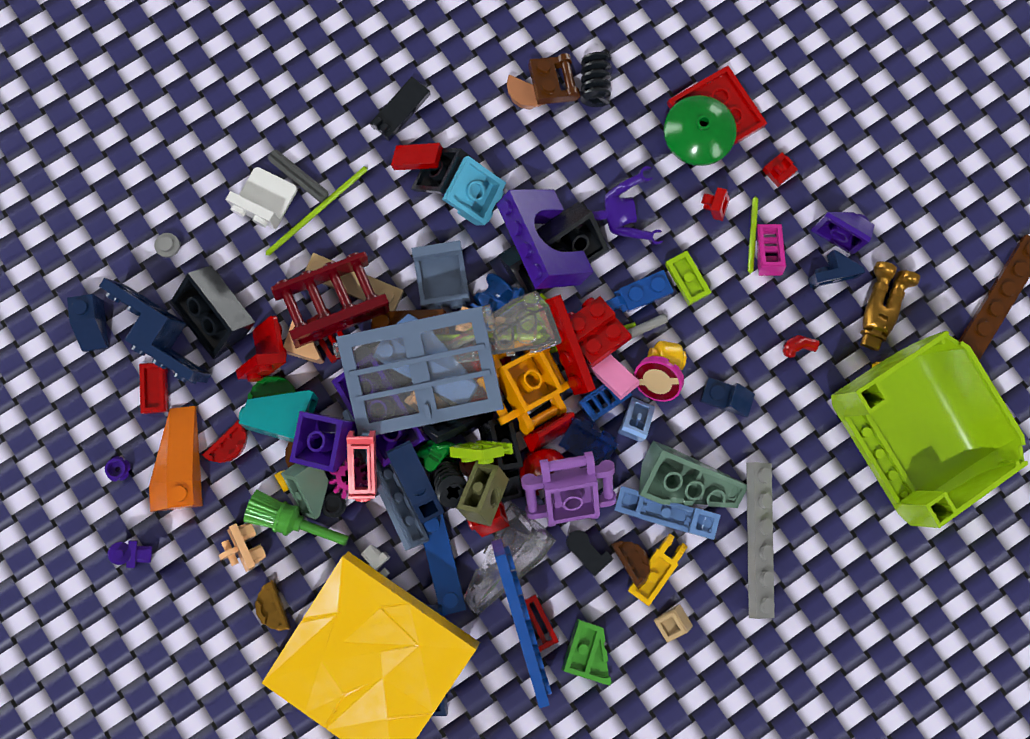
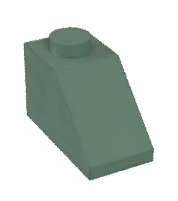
M295 463L282 472L281 475L297 506H299L301 514L317 519L320 517L329 482L325 474L326 471Z

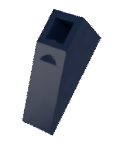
M409 440L386 451L421 524L445 513L411 441Z

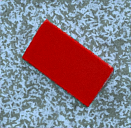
M567 412L559 417L555 416L534 429L530 434L525 435L524 440L529 451L533 453L564 434L575 417L574 412Z

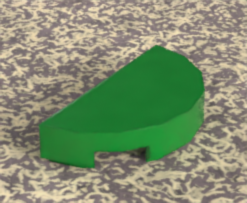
M266 376L262 380L257 381L252 387L251 392L248 394V399L297 391L288 380L280 376Z

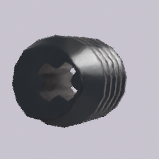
M593 52L582 58V94L580 100L586 106L603 107L610 103L609 100L604 99L611 95V92L607 90L611 87V82L608 81L611 78V73L608 71L611 69L609 61H611L612 56L609 53Z
M447 460L442 461L431 472V484L439 502L443 506L457 508L467 482L456 463Z

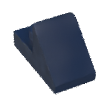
M832 250L827 255L829 267L815 270V274L808 279L810 288L852 280L864 274L865 269L840 252Z
M708 377L700 402L747 418L755 393L739 383L730 385Z

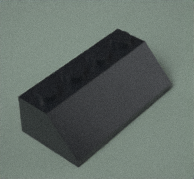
M580 202L575 203L536 230L539 237L549 247L560 252L584 251L589 263L609 250L593 212ZM515 244L498 255L508 275L518 289L522 287L525 290L524 297L529 303L534 301L541 293L544 294L551 289L534 288Z

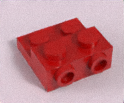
M601 296L596 299L593 297L587 299L582 304V309L577 313H568L583 356L592 368L632 339L629 331L616 318L615 312Z

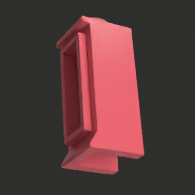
M370 430L368 436H355V431H349L346 437L348 499H355L357 502H367L375 499L377 493L376 430ZM354 449H367L368 487H355Z

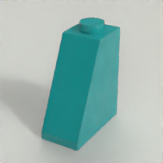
M307 390L247 399L246 405L239 412V424L246 430L293 442L299 412L314 413L319 398L313 391Z

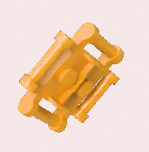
M516 339L492 351L499 386L513 410L508 413L504 405V409L496 411L501 426L517 417L521 432L528 435L538 425L554 416L559 417L566 413L567 409L560 393L569 389L570 386L556 365L550 353L551 348L548 343L535 349L530 339ZM519 349L523 350L525 355L502 366L500 359ZM481 377L477 380L479 386H483V388L486 391L484 378ZM550 400V408L532 418L529 417L528 411Z

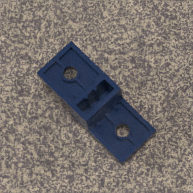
M104 278L99 287L107 291L105 296L117 303L122 302L127 305L126 309L139 316L124 339L132 344L131 349L140 355L145 356L147 354L153 358L152 363L158 367L173 370V376L182 382L187 383L189 381L194 384L197 382L207 383L212 374L171 349L187 323L129 286Z

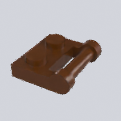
M563 53L558 57L529 59L528 66L538 105L571 102L580 98V91L575 85L571 69L572 60L570 54ZM556 69H562L567 90L561 91Z

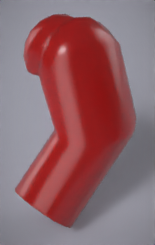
M796 335L785 342L783 354L786 357L793 358L796 356V352L801 349L816 352L819 347V340Z

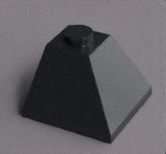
M443 148L438 168L421 169L411 189L417 192L445 194L463 158L471 156L461 148Z

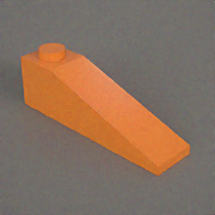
M196 406L169 409L149 484L150 512L203 506Z

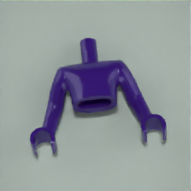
M645 166L637 175L611 189L604 198L605 210L593 211V215L596 221L607 219L612 234L649 240L652 245H659L663 241H655L653 235L654 233L662 232L661 230L650 232L624 227L625 225L637 222V215L633 197L621 198L619 196L641 182L647 183L653 179V177L645 178L643 176V171L651 170V167Z

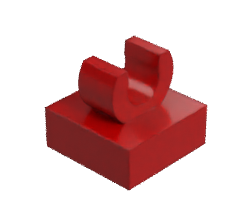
M781 152L762 171L779 187L794 175L798 169L793 164V161Z
M717 187L715 196L711 194L703 195L701 202L704 204L703 209L710 210L715 220L723 221L730 201L727 189Z

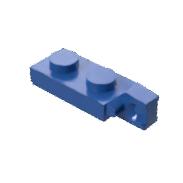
M662 270L619 288V290L614 292L615 297L607 300L606 303L613 311L621 308L623 313L626 311L629 313L671 295L674 291L665 271Z

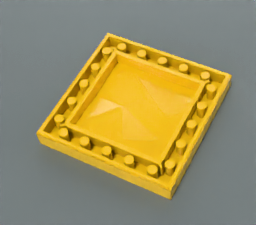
M348 551L334 568L262 681V684L339 739H416L477 650L480 642Z

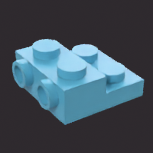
M466 156L463 158L442 200L457 209L459 215L474 225H485L492 218V210L495 204L503 196V188L506 182L471 157Z

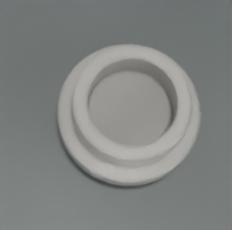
M163 233L155 240L154 247L160 256L169 258L178 253L180 242L175 235Z

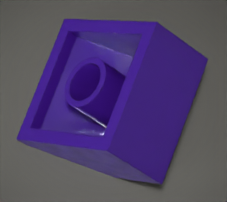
M300 411L289 462L336 472L347 458L346 437L349 431H355V436H357L358 432L355 421L320 413Z

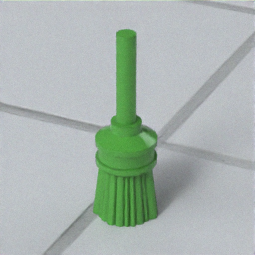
M257 489L251 496L244 514V522L272 528L273 532L282 533L284 536H288L293 530L297 532L303 530L346 546L349 539L347 535L304 520L305 517L299 514V506H293L286 501L282 503Z

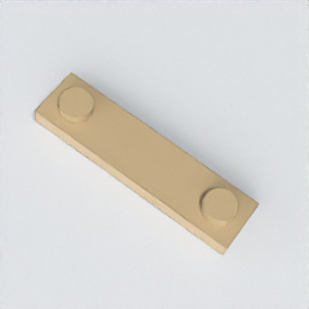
M313 253L305 271H314L322 268L332 260ZM355 272L340 276L349 296L361 301L366 300ZM367 275L375 294L382 295L385 293L389 301L390 311H396L404 291ZM331 280L322 283L323 285L334 289Z

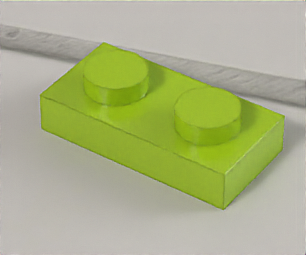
M688 251L665 262L666 268L688 306L712 293Z

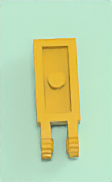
M670 533L649 558L651 563L650 575L646 583L637 589L634 582H632L627 589L628 592L647 606H650L678 566L677 562L688 547L684 543L679 545L672 558L664 554L674 539V536Z

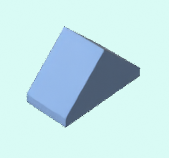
M632 397L618 433L638 442L644 441L648 435L655 406Z

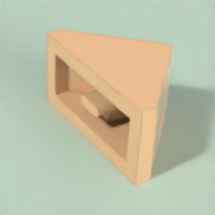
M293 321L290 325L289 331L295 327ZM288 331L283 345L286 348L287 354L318 364L324 363L315 342L295 348Z

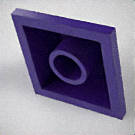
M827 212L810 231L853 255L869 243L875 225L869 222V219L862 214L854 212Z

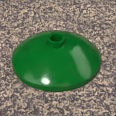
M695 95L680 100L671 108L664 123V138L668 148L678 159L690 165L706 166L720 161L729 153L736 139V122L732 113L722 102L709 96ZM704 121L706 122L707 126L703 127L700 125L699 122Z

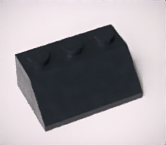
M211 265L188 272L170 301V304L184 322L187 323V326L213 359L218 358L243 339L255 324L250 314Z

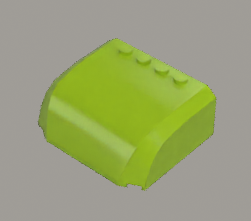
M948 331L929 336L898 351L831 395L832 406L898 515L910 526L941 528L1028 465V461H1024L1022 445H1026L1022 430L972 348L965 342H959L950 336Z

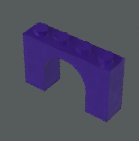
M554 189L509 190L496 204L535 289L577 286L582 284L594 272L584 251H557L549 247L539 237L534 224H545L564 210Z

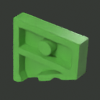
M577 619L561 670L610 686L611 677L608 673V655L604 645V628Z

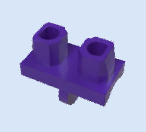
M129 540L128 544L116 542L108 550V559L113 564L122 565L127 563L126 568H135L136 562L151 563L152 546H138V540Z

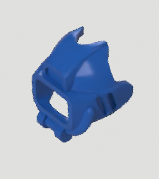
M489 273L486 277L488 288L484 292L473 296L479 306L474 303L470 306L472 308L482 306L483 312L502 316L512 309L515 304L522 302L525 290L522 287L519 289L512 287L500 276Z

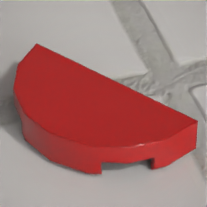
M240 420L230 427L202 456L209 461L218 463L230 462L239 457L245 449L248 439L246 429L239 424Z

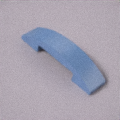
M621 486L614 511L700 537L715 539L721 515L679 503H670V505L660 504L640 496L637 490Z

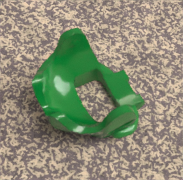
M428 440L417 450L416 454L422 466H425L427 471L432 472L442 461L447 460L455 463L457 458L450 457L449 447L462 443L454 444L444 441L436 444L434 441Z

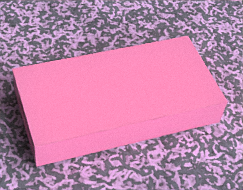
M611 354L593 368L587 363L589 371L620 400L639 386V380Z

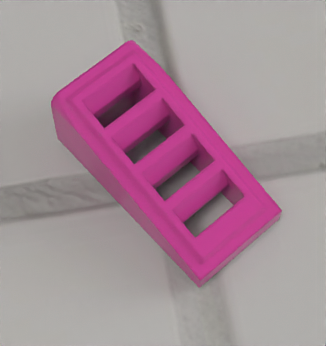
M757 224L759 276H781L784 273L786 260L782 224ZM763 234H776V237H764ZM764 244H776V246H765ZM765 254H777V256H766Z

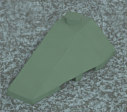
M653 440L642 462L638 494L666 505L682 503L686 506L702 504L709 507L738 508L747 491V484Z

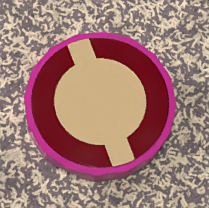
M660 356L644 358L636 367L634 376L639 380L638 390L646 397L654 401L666 402L679 396L684 386V375L676 364L673 365L668 362L669 359Z

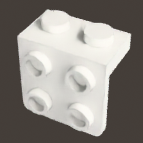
M256 167L250 174L240 194L238 195L230 191L225 200L230 204V210L242 217L247 215L253 218L252 221L264 228L269 226L276 230L297 193V187L274 174Z

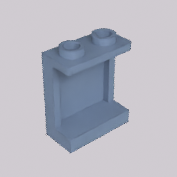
M460 240L411 248L422 310L441 309L449 306L452 309H460L462 306L466 307L467 303H471Z

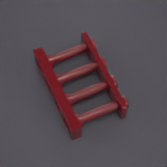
M365 251L352 253L338 262H328L322 268L314 271H304L298 277L290 280H281L271 287L275 301L284 299L295 325L289 331L295 348L390 312L389 301L385 293L376 295L366 275L364 267H367L369 263ZM355 272L366 297L364 302L356 305L352 304L340 276ZM330 280L343 307L341 311L333 314L328 313L317 288V285ZM304 290L308 291L319 316L317 320L310 323L304 322L293 297L294 294Z

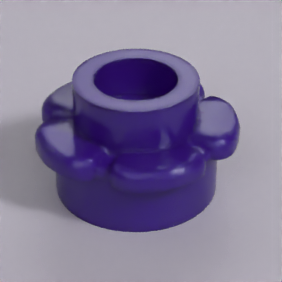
M114 457L106 463L105 474L111 481H123L129 476L130 463L128 460H123L122 457Z

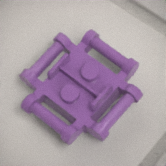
M592 451L584 452L582 456L548 461V459L539 460L541 475L525 474L521 478V484L526 493L527 506L525 512L527 518L531 520L547 518L548 527L556 526L558 523L586 518L591 520L597 519L600 516L599 508L612 506L616 503V493L613 491L615 464L610 460H604L595 466ZM599 478L603 480V492L601 495L598 494L597 479ZM537 489H543L545 505L537 504Z

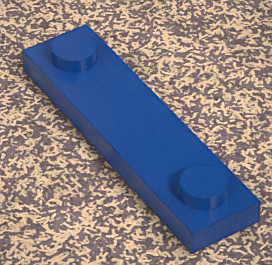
M441 514L422 525L429 538L424 547L438 605H442L443 616L466 610V604L444 515Z

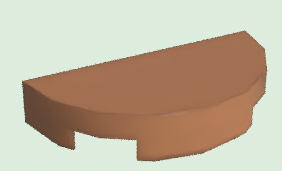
M508 75L507 90L514 104L529 110L545 105L537 104L532 84Z

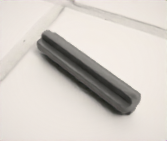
M273 150L269 154L268 160L317 201L322 203L328 197L329 193L325 188L278 150Z

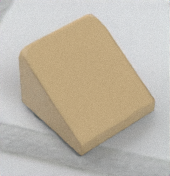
M680 604L654 619L655 624L667 643L688 633L693 627Z

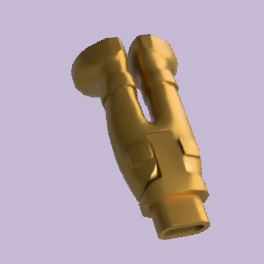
M884 261L876 262L874 266L877 282L873 285V290L865 309L863 318L864 330L860 332L863 335L860 345L874 351L880 350L882 342H886L887 336L893 330L900 313L902 299L905 296L904 291L909 287L918 285L920 281L919 274L908 270L896 272L897 267ZM891 279H893L892 289L889 292L888 300L886 302V305L884 306L883 302L889 288L888 285Z

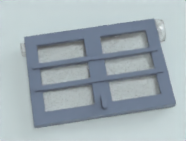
M491 305L336 337L337 342L333 343V351L336 358L341 357L358 436H368L370 430H376V435L504 409L488 335L489 331L496 330Z

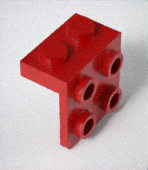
M269 316L253 330L256 355L236 369L237 379H247L248 382L260 381L286 363L287 351L283 347L281 337L282 326L278 322L277 316Z

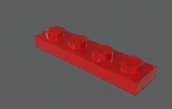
M561 294L541 301L542 314L549 326L551 338L556 345L560 362L565 369L568 384L574 395L595 390V385Z

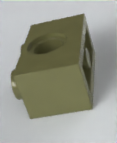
M476 461L457 505L459 512L468 521L491 526L508 484V477L499 466L478 464V461Z

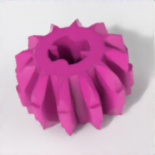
M355 457V487L368 486V481L365 480V477H368L367 471L363 472L367 466L365 462L359 466L360 458ZM346 458L344 461L345 465L342 464L338 471L329 472L332 475H336L335 479L329 480V484H338L333 489V492L337 494L342 491L341 498L347 499L349 495L348 482L345 481V478L348 477V459Z

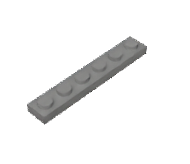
M748 462L746 463L749 618H775L772 463Z

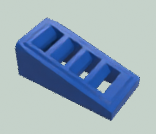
M603 384L578 401L577 404L592 424L631 397L632 394L630 392L620 400ZM606 389L615 399L614 402H611L604 391ZM600 394L607 407L604 408L596 398L597 395ZM590 400H592L596 407L599 409L598 413H595L593 408L588 403Z

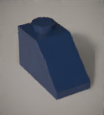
M94 294L68 297L69 322L81 350L88 352L109 348L104 300Z

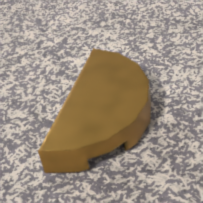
M271 580L261 588L258 594L257 601L255 602L256 615L262 624L277 631L291 629L275 581Z

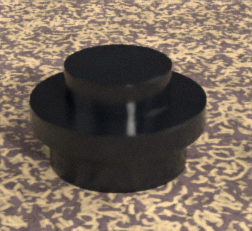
M331 492L326 494L321 509L322 513L330 518L341 516L346 509V500L341 498L339 493Z

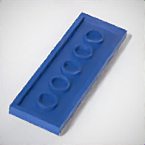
M498 539L491 541L540 709L550 705L547 695L552 694L524 596L522 595L523 592L517 572L514 570L516 568L509 545L503 547L502 540Z

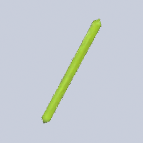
M756 196L752 199L747 270L750 274L754 271L758 214V198Z

